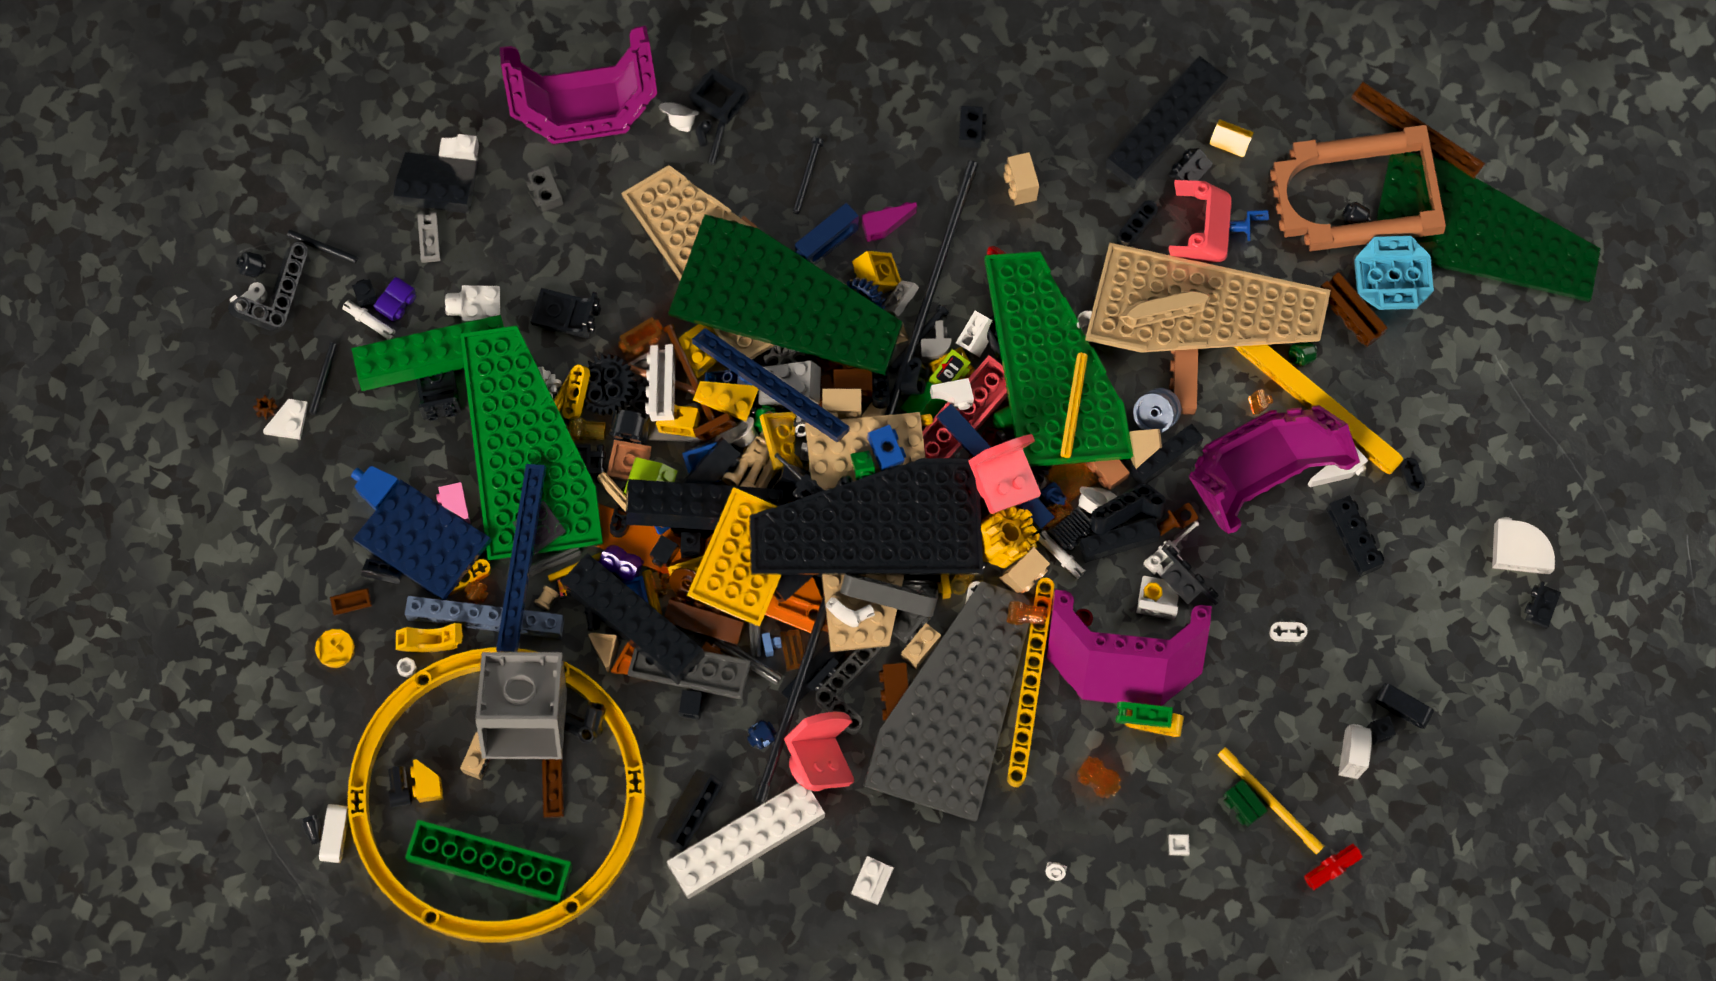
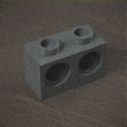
M549 166L527 173L529 180L526 183L529 190L535 193L533 200L536 207L540 206L542 212L563 205L562 197ZM540 179L544 180L541 184L536 183ZM546 195L551 196L548 200L542 199Z

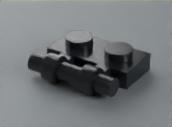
M575 444L590 476H596V482L599 483L597 480L598 475L602 472L606 473L604 468V460L606 459L604 445H597V451H591V444ZM591 459L597 460V468H591Z

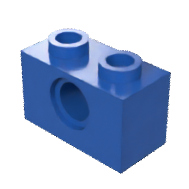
M887 425L868 433L867 439L881 472L904 463L906 454L903 447H899L897 443L898 435L895 429L892 430L891 426ZM889 444L893 450L887 452L882 446Z

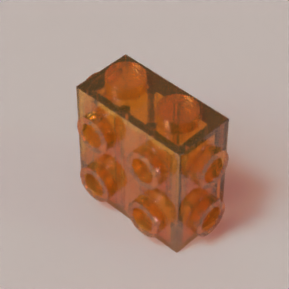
M651 317L619 336L618 346L623 354L627 352L628 355L633 354L636 356L644 351V346L648 344L655 345L660 341L663 327L658 319L654 320Z

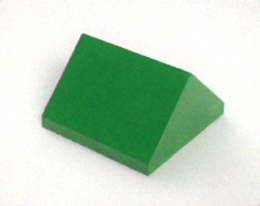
M927 381L925 392L922 395H910L900 409L905 413L920 412V415L931 414L933 419L948 401L932 399L930 389L931 385L934 384Z

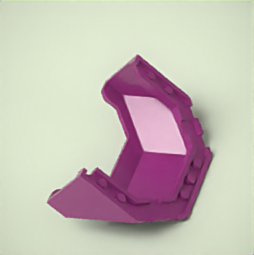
M647 26L635 27L630 31L631 46L616 65L541 76L521 62L520 53L516 47H500L501 68L510 116L526 124V127L537 134H541L552 144L627 133L631 124L636 118L638 119L645 110L646 105L657 95Z
M1320 405L1312 406V410H1302V407L1287 409V412L1277 413V410L1268 411L1205 445L1203 448L1204 453L1198 457L1195 463L1196 469L1190 473L1189 478L1219 527L1227 534L1236 532L1242 525L1241 520L1237 516L1244 502L1250 501L1255 496L1269 491L1277 484L1284 483L1288 478L1302 473L1303 470L1309 467L1336 465L1340 469L1349 470L1360 463L1347 423Z
M1063 590L1054 591L1050 613L1047 659L1057 668L1061 676L1074 688L1082 700L1108 703L1130 702L1163 706L1202 674L1212 606L1198 605L1194 607L1191 612L1190 624L1187 623L1186 627L1170 640L1091 632L1073 611L1074 598L1072 594Z

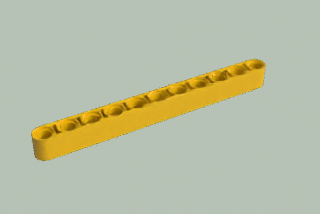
M1269 345L1234 347L1307 409L1312 410V406L1320 405L1347 423L1355 447L1382 471L1392 474L1402 463L1403 457L1394 448Z
M1041 578L1035 590L1007 781L1013 787L1021 786L1025 781L1054 592V583L1050 578ZM1047 585L1050 590L1043 592L1040 586ZM1043 603L1047 606V609L1039 610L1037 605ZM1041 622L1044 624V628L1037 629L1034 624ZM1037 640L1042 646L1035 648L1031 642ZM1031 659H1035L1038 661L1039 665L1033 667L1029 664L1028 661ZM1033 678L1036 684L1028 685L1026 679ZM1031 697L1033 703L1025 704L1023 698ZM1026 715L1030 718V722L1023 723L1020 717ZM1023 734L1028 740L1020 742L1017 736ZM1020 753L1025 757V760L1019 762L1015 760L1014 755ZM1017 772L1022 776V779L1015 781L1011 775Z

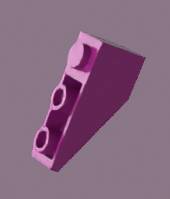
M906 202L898 207L893 208L889 206L881 211H868L862 215V225L867 242L886 238L916 214L917 204Z

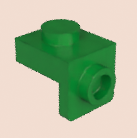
M869 450L850 454L855 471V480L875 474V466Z

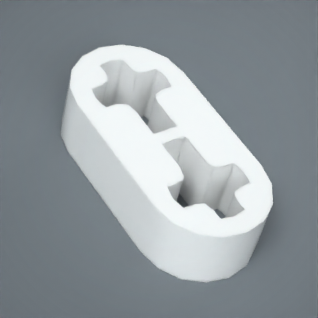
M1276 622L1270 628L1269 634L1275 641L1300 642L1306 637L1307 628L1304 624L1298 622ZM1279 627L1280 631H1287V633L1283 632L1280 636H1277V633L1274 631ZM1296 628H1299V631L1303 633L1298 637L1296 633H1290V631H1295Z

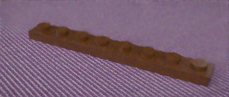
M1364 82L1361 83L1351 97L1399 131H1404V128L1427 125ZM1427 125L1431 152L1442 160L1456 166L1472 178H1475L1485 163Z

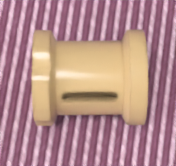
M544 586L543 592L538 599L534 600V603L540 608L549 611L550 604L559 594L552 588Z

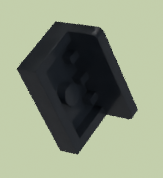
M1190 148L1183 153V158L1172 166V170L1168 175L1171 178L1176 177L1178 180L1199 181L1213 163L1200 148Z

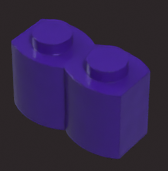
M395 277L385 292L378 298L374 308L395 322L403 317L405 307L414 302L416 291L413 287Z
M609 545L602 552L599 563L607 570L615 572L620 578L632 581L640 573L644 561L639 556L626 553L622 548L615 545Z

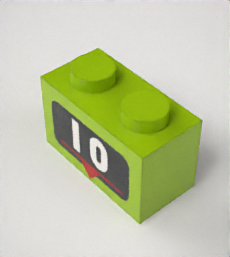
M952 349L928 382L935 385L956 381L961 377L964 379L970 372L968 367L971 362Z

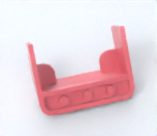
M1175 180L1176 196H1195L1197 199L1207 200L1204 233H1194L1191 235L1188 246H1169L1170 256L1198 262L1224 261L1228 255L1231 195L1206 181Z

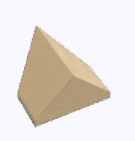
M1160 429L1129 432L1133 450L1131 461L1136 469L1159 448H1162Z
M588 634L606 671H611L619 647L617 635Z

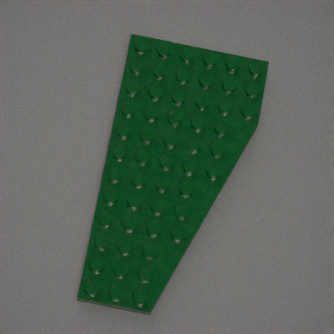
M1410 152L1389 155L1376 221L1416 216L1420 212L1432 211L1421 155ZM1433 158L1446 227L1444 234L1414 238L1417 241L1416 243L1423 247L1430 255L1432 266L1590 302L1601 248L1483 181L1472 178L1451 163Z
M704 214L668 312L669 316L883 375H886L903 325L901 320L760 229Z

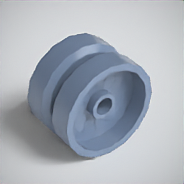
M1154 388L1138 399L1134 406L1133 414L1139 428L1142 430L1160 429L1161 434L1178 421L1182 409L1176 394L1169 389Z

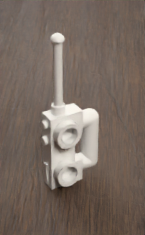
M1195 521L1176 540L1172 542L1170 540L1165 541L1164 545L1166 544L1168 547L1170 545L1173 546L1179 553L1180 550L1176 547L1177 543L1196 526H1199V522ZM1161 545L1144 562V565L1154 575L1158 573L1160 576L1174 564L1171 561L1163 568L1161 563L1168 556L1163 552V546Z

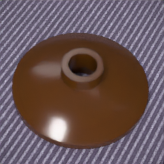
M688 568L675 569L669 578L672 590L677 595L686 597L687 600L696 601L687 596L697 572Z

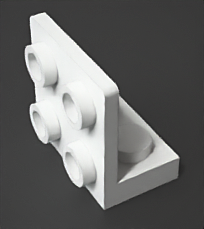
M1143 576L1136 613L1175 620L1178 611L1179 595L1164 579ZM1148 583H1158L1162 587V597L1157 602L1143 597V589Z

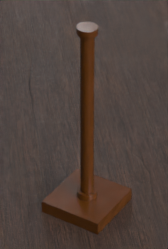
M670 324L663 328L664 332L668 334L696 393L699 382L674 331L675 326ZM701 404L709 422L693 431L697 438L707 442L738 426V423L728 413L715 418L711 407Z

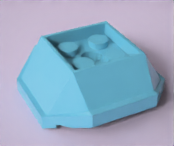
M1412 236L1373 237L1354 260L1358 295L1379 310L1417 309L1434 291L1430 255L1423 247L1416 243L1417 241ZM1393 274L1397 279H1392L1389 275Z

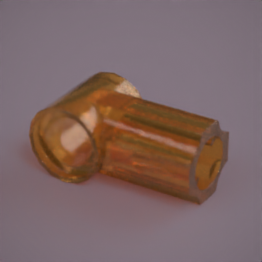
M1017 601L1009 602L1006 622L1014 625H1023L1024 623L1045 624L1047 619L1046 607L1030 606Z

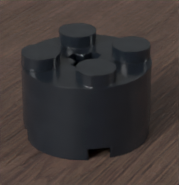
M615 410L609 434L614 437L613 441L628 440L632 441V443L643 445L644 442H647L651 418L646 416V419L641 418V413L620 410V414H618L617 410Z

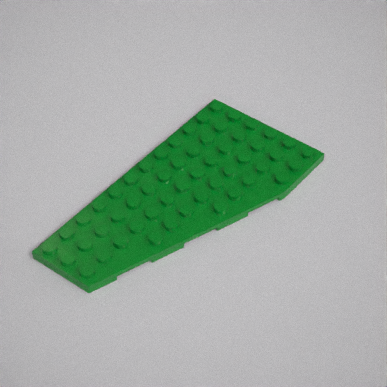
M1041 252L985 255L984 261L1015 438L1033 434L1035 439L1033 443L1023 448L1029 466L1132 459L1133 450L1124 403L1118 397L1107 377L1106 370L1094 348H1091L1089 342L1085 340L1086 337L1082 329H1078L1077 323L1079 321L1066 297H1063L1054 281L1051 270ZM1078 353H1086L1088 358L1072 455L1070 458H1064L1060 454L1076 358Z
M518 326L460 334L484 532L492 540L486 547L488 560L511 558L526 464L545 465L547 467L540 511H545L546 517L544 519L538 518L536 536H540L542 542L539 545L534 544L533 555L604 545L596 486Z

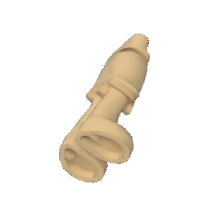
M761 431L759 437H755L754 441L741 455L736 470L733 473L727 472L724 474L722 481L727 486H739L747 468L752 467L740 486L755 487V480L770 457L763 431Z

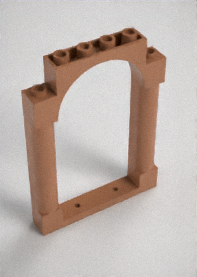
M1427 125L1404 128V131L1326 142L1316 143L1315 140L1293 143L1292 150L1289 151L1290 160L1274 162L1273 169L1270 170L1271 180H1275L1276 185L1273 186L1274 197H1278L1276 211L1277 214L1281 215V220H1279L1280 231L1284 232V237L1304 235L1305 245H1309V251L1368 244L1373 237L1412 236L1415 238L1444 234L1446 225ZM1420 151L1432 211L1420 212L1416 216L1331 227L1330 224L1313 223L1299 216L1289 203L1287 187L1291 179L1299 171L1312 165Z

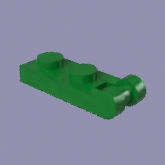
M1117 702V709L1119 710L1118 715H1116V723L1171 728L1173 707ZM1126 710H1132V716H1126Z

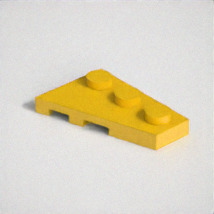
M700 381L693 401L746 421L759 389L753 385Z
M793 412L768 413L760 416L773 470H779L783 465L777 457L775 458L776 453H779L786 462L794 465L793 435L795 434L794 419L796 414Z

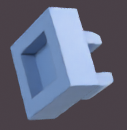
M770 633L762 634L766 657L774 656L773 649L782 647L781 638L771 639Z

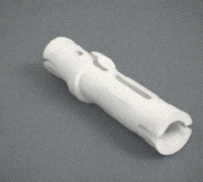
M350 299L345 302L347 306L343 305L342 309L353 315L355 320L363 322L387 340L393 337L391 334H395L394 329L369 314L367 309L359 307Z
M1043 531L1041 534L1046 540L1040 536L1038 541L1062 563L1061 566L1063 568H1067L1076 579H1079L1081 576L1076 570L1082 575L1086 570L1074 560L1072 555H1069L1046 531Z

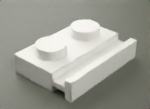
M867 856L851 894L878 905L894 867H890Z

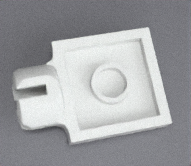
M462 285L461 292L447 293L445 296L446 315L460 316L462 323L500 315V286Z

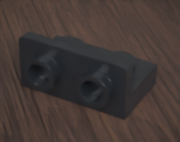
M1541 581L1538 585H1534L1531 596H1533L1532 602H1528L1524 613L1527 614L1526 621L1547 629L1561 592L1544 586L1545 582Z

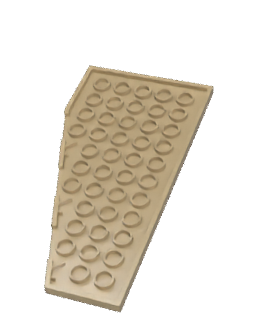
M670 165L621 193L679 280H681L704 214L751 226L717 199L706 194L688 181L685 176ZM712 328L719 338L751 360L775 346Z
M1109 243L1085 340L1136 352L1320 341L1331 290ZM1190 290L1212 295L1206 309L1202 312L1135 328L1126 326L1120 318V315L1128 307L1139 301H1150L1154 298L1160 299L1171 294H1180L1181 291Z
M920 412L840 419L850 426V431L838 442H835L809 423H805L810 476L813 480L817 481V484L823 490L835 488L839 479L846 475L852 477L853 481H856L855 471L851 462L850 454L869 450L875 466V474L881 472L868 442L867 435L869 432L890 425L892 430H896L898 435L897 443L905 451L906 457L902 465L926 458ZM889 444L882 446L887 452L893 450ZM822 575L830 652L889 646L897 609L840 593L844 575ZM861 575L902 586L904 575ZM833 597L854 611L870 604L875 616L861 621L858 627H850L836 618L828 610L826 603Z

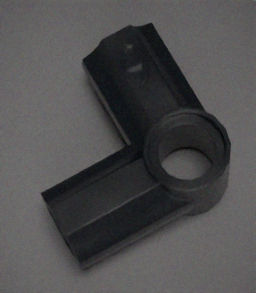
M591 702L588 704L584 719L567 712L565 714L564 730L578 736L583 743H591L602 734L603 729L601 725L606 708L600 703Z

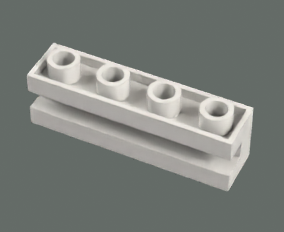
M673 344L665 345V350H659L658 345H650V353H647V363L650 364V369L646 371L647 381H649V386H646V396L649 397V403L645 404L646 414L650 415L651 421L674 420L676 364Z

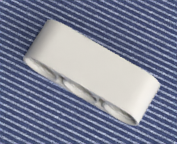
M328 805L320 846V861L341 863L349 820L348 806Z

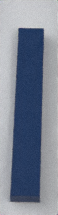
M952 404L937 415L936 418L972 457L991 448ZM1038 498L1017 505L1019 509H1027L1031 512L1032 516L1029 518H1033V524L1039 531L1054 519L1052 513Z

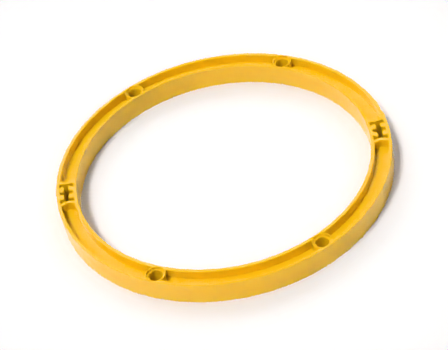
M484 648L455 654L429 665L403 682L383 702L365 728L353 758L348 782V812L353 839L362 862L378 887L398 908L426 927L448 936L477 942H510L539 936L567 924L592 907L610 889L628 863L638 841L645 810L646 783L637 741L621 709L596 681L581 670L563 661L564 668L567 669L565 673L566 686L573 689L589 703H600L606 708L603 719L617 740L625 765L627 787L624 817L615 843L603 864L578 891L564 901L535 915L507 921H477L452 916L429 906L406 890L394 877L383 860L374 839L370 823L369 787L376 757L393 725L416 700L444 682L480 671L482 652H497L496 648ZM518 648V651H517V652H536V651L527 650V649H519V648ZM424 677L429 678V681H428L427 684H425V685L419 684V682H420V680H421L422 678H424ZM636 774L639 781V793L635 792V788L633 785V783L635 782L634 775ZM358 797L362 802L359 803L360 812H358V808L354 804L358 802ZM571 903L578 905L577 910L573 913L567 911V907ZM436 914V920L433 923H428V915Z

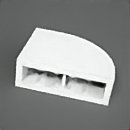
M1502 517L1494 524L1492 568L1551 574L1555 569L1553 547L1545 534L1535 526L1526 522L1512 520L1509 517Z
M1358 724L1349 725L1345 729L1338 775L1358 779L1369 767L1372 739L1371 729L1364 728Z

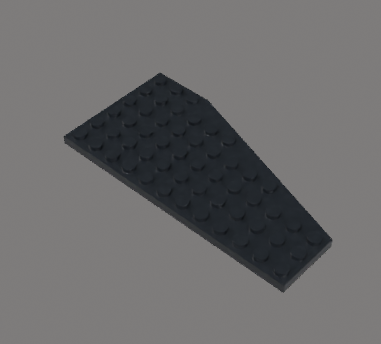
M921 458L750 515L751 575L983 574L980 494L976 486L975 476L968 462L970 459Z

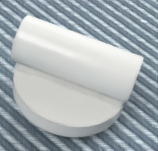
M1048 861L1046 875L1052 880H1061L1065 877L1067 866Z

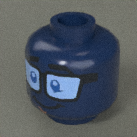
M761 720L748 728L749 736L746 738L752 747L756 745L757 748L763 749L775 741L777 732L770 721Z

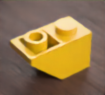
M413 760V766H410L411 777L415 778L416 784L412 786L413 796L417 797L420 803L443 799L440 777L420 761Z

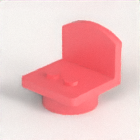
M1033 434L1018 437L991 447L968 461L976 479L978 492L985 500L991 514L1033 500L1041 495L1023 451V448L1035 441Z
M826 712L807 717L784 738L791 754L789 759L791 773L796 781L806 789L821 791L825 788L847 787L855 781L836 740V737L852 723L848 714L844 712Z

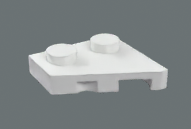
M288 399L264 428L263 433L301 440L308 402Z

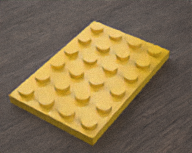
M733 487L687 596L759 627L781 575H751L749 516L778 506Z

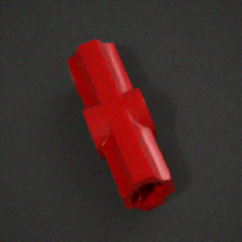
M1351 844L1338 854L1331 855L1321 862L1320 866L1304 876L1306 883L1314 891L1330 879L1333 880L1344 873L1348 867L1360 861L1363 856L1358 847Z

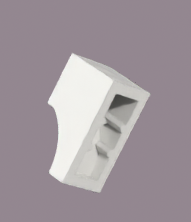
M458 134L454 138H442L439 156L476 161L479 149L477 136Z
M974 311L956 344L980 357L989 342L987 340V333L992 320Z
M969 378L931 385L930 394L932 399L946 400L956 409L959 408V410H966L973 405L974 397Z

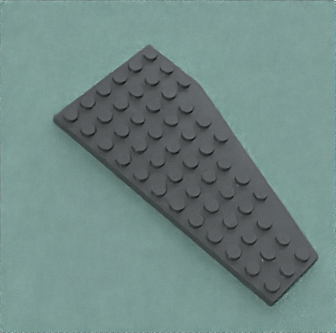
M982 581L978 584L879 729L864 781V787L974 822L977 821L1029 627L1034 598Z

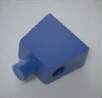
M370 466L366 472L356 468L351 474V477L358 481L354 488L375 511L396 484L399 483L398 478L373 466Z

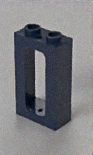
M845 203L796 242L795 253L812 264H817L858 231V214Z

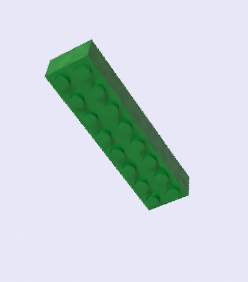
M501 315L351 348L361 391L446 373L451 370L463 369L464 362L460 334L503 328Z
M417 820L405 857L410 863L555 903L562 902L573 867L572 863L566 860Z

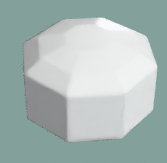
M408 657L400 659L396 666L398 673L406 678L413 676L417 670L414 660Z

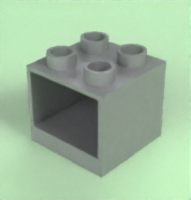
M482 652L476 709V725L482 759H562L567 701L562 652Z

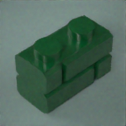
M1244 779L1223 795L1225 798L1223 800L1224 804L1230 810L1233 808L1237 813L1236 819L1241 825L1245 824L1249 827L1268 811Z

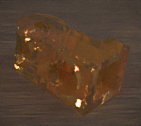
M1068 499L1065 500L1063 506L1054 504L1047 508L1054 516V519L1044 526L1043 530L1048 532L1074 511Z

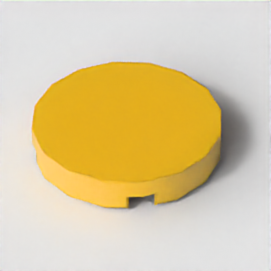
M341 629L325 631L318 638L315 645L317 658L322 664L331 668L346 665L352 659L355 651L353 639Z

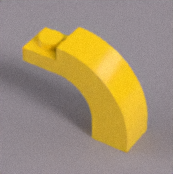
M454 623L438 629L402 628L396 631V650L440 652L456 649L457 645L462 643V624Z

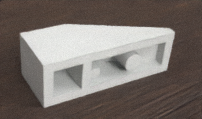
M1356 448L1360 463L1349 470L1340 469L1336 465H1327L1310 479L1308 486L1314 487L1348 479L1355 474L1359 476L1366 470L1365 465L1368 460Z

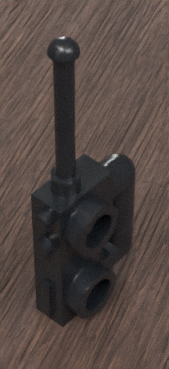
M779 453L775 454V458L777 457L799 479L795 484L796 489L792 492L796 500L805 497L802 495L803 492L812 495L824 491L809 474L804 476L799 474Z

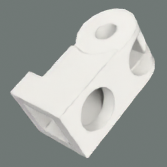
M256 282L251 284L248 291L240 297H245L262 304L267 299V292L263 284ZM234 295L229 300L230 302H232L238 297ZM236 303L237 309L242 311L241 304Z

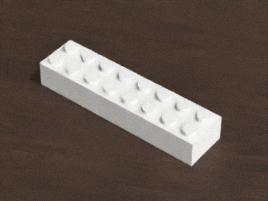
M798 783L668 860L667 864L686 897L690 899L825 818V813L812 791Z

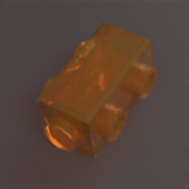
M1089 756L1076 774L1079 777L1078 780L1085 786L1089 784L1095 789L1094 792L1101 798L1105 796L1108 799L1111 794L1115 796L1121 789V786H1119L1121 782L1119 774L1112 769H1106L1103 766V762L1098 758Z

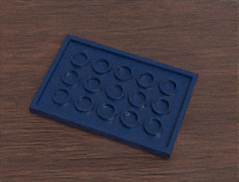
M401 479L353 538L356 543L442 600H446L492 541L490 537Z

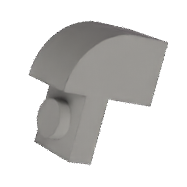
M935 321V339H921L922 363H931L949 353L951 338H947V327H943V321Z

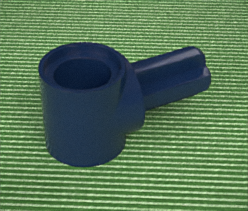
M1054 481L1040 490L1041 495L1039 498L1045 506L1050 504H1060L1063 506L1067 498Z

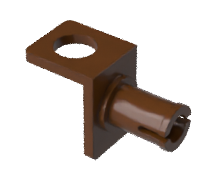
M1186 503L1174 512L1171 510L1167 511L1169 518L1158 524L1157 527L1160 535L1163 536V534L1174 527L1180 530L1184 529L1199 517L1191 504ZM1184 510L1191 512V518L1187 521L1181 519V512Z

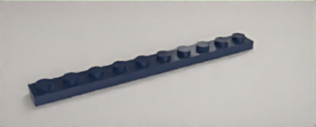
M706 328L692 338V344L835 442H838L850 431V426Z
M526 464L497 641V652L518 651L547 468L545 465Z

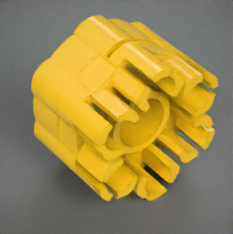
M1013 506L994 514L990 513L982 519L981 532L984 562H989L1001 568H1007L1028 553L1027 551H1029L1030 546L1040 538L1039 533L1031 537L1037 530L1034 526H1030L1033 523V518H1029L1032 516L1029 510L1019 509L1017 511L1016 507Z

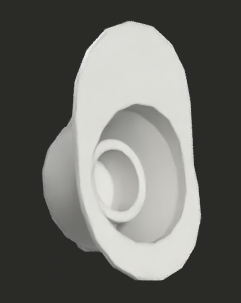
M662 103L659 105V109L668 114L671 126L681 131H690L691 126L694 124L695 116L699 114L698 111L691 110L677 103Z
M749 417L746 421L742 420L738 423V426L717 436L715 441L723 437L729 444L733 443L740 448L748 446L754 441L756 436L759 437L753 426L754 418Z
M1082 486L1080 487L1081 495L1078 507L1081 511L1092 514L1093 510L1117 496L1104 488Z

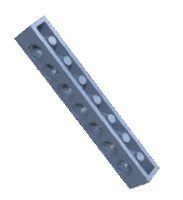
M408 596L404 615L408 621L441 625L459 623L465 628L499 632L503 607ZM524 610L520 634L562 639L563 615Z

